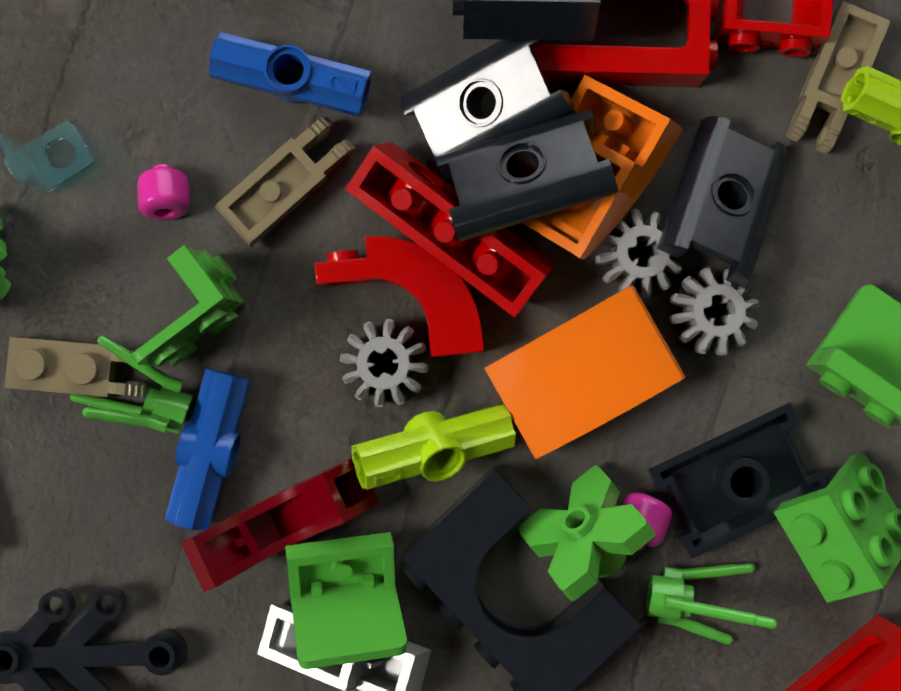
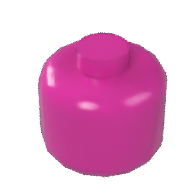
M158 164L152 169L144 171L139 176L137 183L138 209L144 216L154 220L168 221L183 217L190 209L189 179L183 172L167 164Z
M630 493L626 495L621 505L633 504L655 531V537L644 546L657 547L662 544L672 520L671 509L662 501L646 494Z

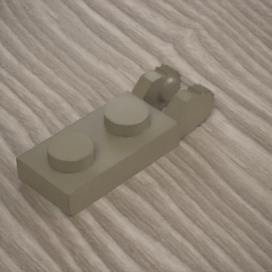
M842 1L836 7L831 21L830 38L820 46L799 95L798 100L801 102L791 119L786 138L798 142L804 136L816 107L831 114L817 137L815 150L824 154L830 152L836 143L846 118L851 116L843 111V103L840 101L845 84L850 81L857 69L865 66L872 68L890 25V20L845 1Z
M327 116L317 119L295 140L291 137L216 204L215 208L249 246L253 247L328 180L326 176L339 168L355 151V147L346 139L336 144L316 164L305 153L330 134L334 124Z
M9 337L4 388L100 397H113L114 394L147 397L152 385H146L140 381L115 382L116 363L124 361L99 344Z

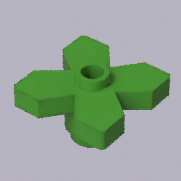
M598 465L591 467L572 483L568 510L539 509L518 527L519 533L538 557L553 556L548 573L570 601L577 600L597 584L598 577H608L618 572L625 563L626 555H633L655 537V531L633 504L615 506L620 491Z

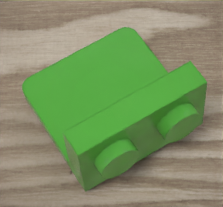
M183 245L167 257V260L199 303L132 353L131 356L138 365L156 364L159 367L169 362L171 366H175L197 350L193 342L208 331L213 335L222 332L239 318L235 311L243 306L245 302L231 285V283L237 280L235 274L219 255L213 257L207 250L201 252Z
M869 284L858 288L806 366L821 376L819 382L841 397L847 398L848 395L865 406L862 410L864 414L887 428H891L893 424L901 425V303L876 286Z
M863 452L851 455L826 488L782 502L774 511L775 516L827 603L883 589L901 560V509H897L887 492L885 480L880 469L876 465L871 464Z
M391 532L285 546L297 659L301 668L313 669L400 656L407 651V636L395 586L394 544Z

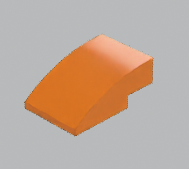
M584 75L571 101L576 112L591 109L597 132L588 134L597 161L610 159L619 193L523 222L524 225L583 260L602 243L634 205L684 130L670 118L587 75Z
M634 285L627 287L484 368L535 459L609 422L685 378L683 371Z

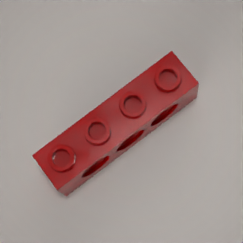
M392 141L373 146L345 188L346 191L514 318L528 303L556 265L508 228L459 242L449 211L451 208L460 206L456 189Z

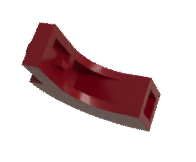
M349 458L219 521L180 543L203 591L206 592L285 549V546L294 545L318 533L341 525L380 502L373 488L368 490L362 489L356 476L353 460Z

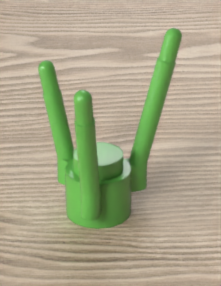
M104 335L98 337V344L162 385L161 390L150 388L143 406L98 396L71 394V401L90 406L83 409V416L107 422L147 427L163 433L167 431L179 435L193 398L192 395L181 392L184 381L168 376L152 365H138L131 356V351Z
M753 563L684 569L664 566L663 576L653 574L650 576L646 596V616L657 617V623L673 625L726 645L732 644V636L685 617H690L691 613L770 629H775L778 625L777 620L771 617L695 602L694 587L684 585V580L753 573L755 571Z

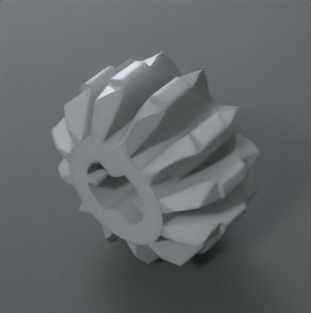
M634 209L628 213V225L621 220L612 230L614 235L609 234L600 245L611 250V252H604L595 256V263L597 265L611 263L613 269L602 277L605 284L614 281L620 276L623 279L618 292L636 283L639 296L647 298L651 295V283L660 291H664L670 287L669 279L665 273L677 275L681 273L683 267L678 262L669 258L672 255L657 249L663 230L657 229L661 220V214L658 212L651 213L644 225L640 211ZM637 242L642 243L641 250L647 247L650 252V258L642 262V267L636 265L638 259L631 261L628 255V251L634 248Z
M710 267L700 270L699 282L691 276H687L681 280V284L688 296L676 293L670 297V302L675 306L682 307L683 313L669 316V323H685L686 328L679 333L677 339L680 343H686L696 336L694 344L695 353L705 354L710 345H712L716 355H726L729 342L736 347H743L747 343L745 335L740 328L754 330L758 326V322L754 318L746 316V311L758 308L760 302L757 299L744 301L742 295L748 290L738 285L731 287L732 283L726 280L729 269L722 270L717 279ZM711 305H721L723 315L706 319L704 308Z
M392 319L385 320L383 337L378 336L376 327L372 322L365 323L364 331L369 338L368 342L365 343L354 334H350L347 338L350 345L360 350L358 356L348 353L340 355V362L357 364L356 371L346 373L342 377L344 383H353L361 378L364 383L357 389L355 397L358 400H363L373 387L376 389L374 404L375 407L380 408L386 402V389L391 390L397 405L405 403V396L399 386L400 384L404 383L410 390L419 392L422 386L418 381L408 376L410 370L427 373L429 369L428 364L411 363V356L422 354L426 351L425 344L417 343L406 349L404 345L412 337L414 330L409 326L405 327L395 340L393 339L395 323ZM391 349L398 357V359L392 361L399 364L398 369L394 375L384 372L379 377L372 370V367L377 366V364L371 363V359L376 352L385 355Z

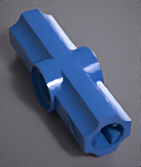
M224 32L219 33L212 45L209 57V76L212 79L277 95L287 103L298 104L304 102L357 117L362 116L363 110L366 107L372 72L369 70L308 55L294 45H281L277 47ZM290 65H298L303 68V75L298 82L291 85H284L279 82V75L284 68Z
M211 368L205 369L192 420H189L184 426L177 445L175 463L179 465L166 510V521L173 523L175 526L190 530L204 531L212 526L224 480L230 476L238 455L241 434L237 432L250 391L251 379Z

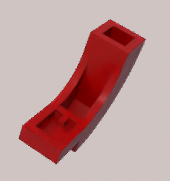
M365 236L366 258H358L357 250H345L327 253V262L314 263L316 283L322 288L383 282L399 286L412 294L422 306L427 318L431 357L484 351L480 318L469 289L459 275L418 244L395 237Z

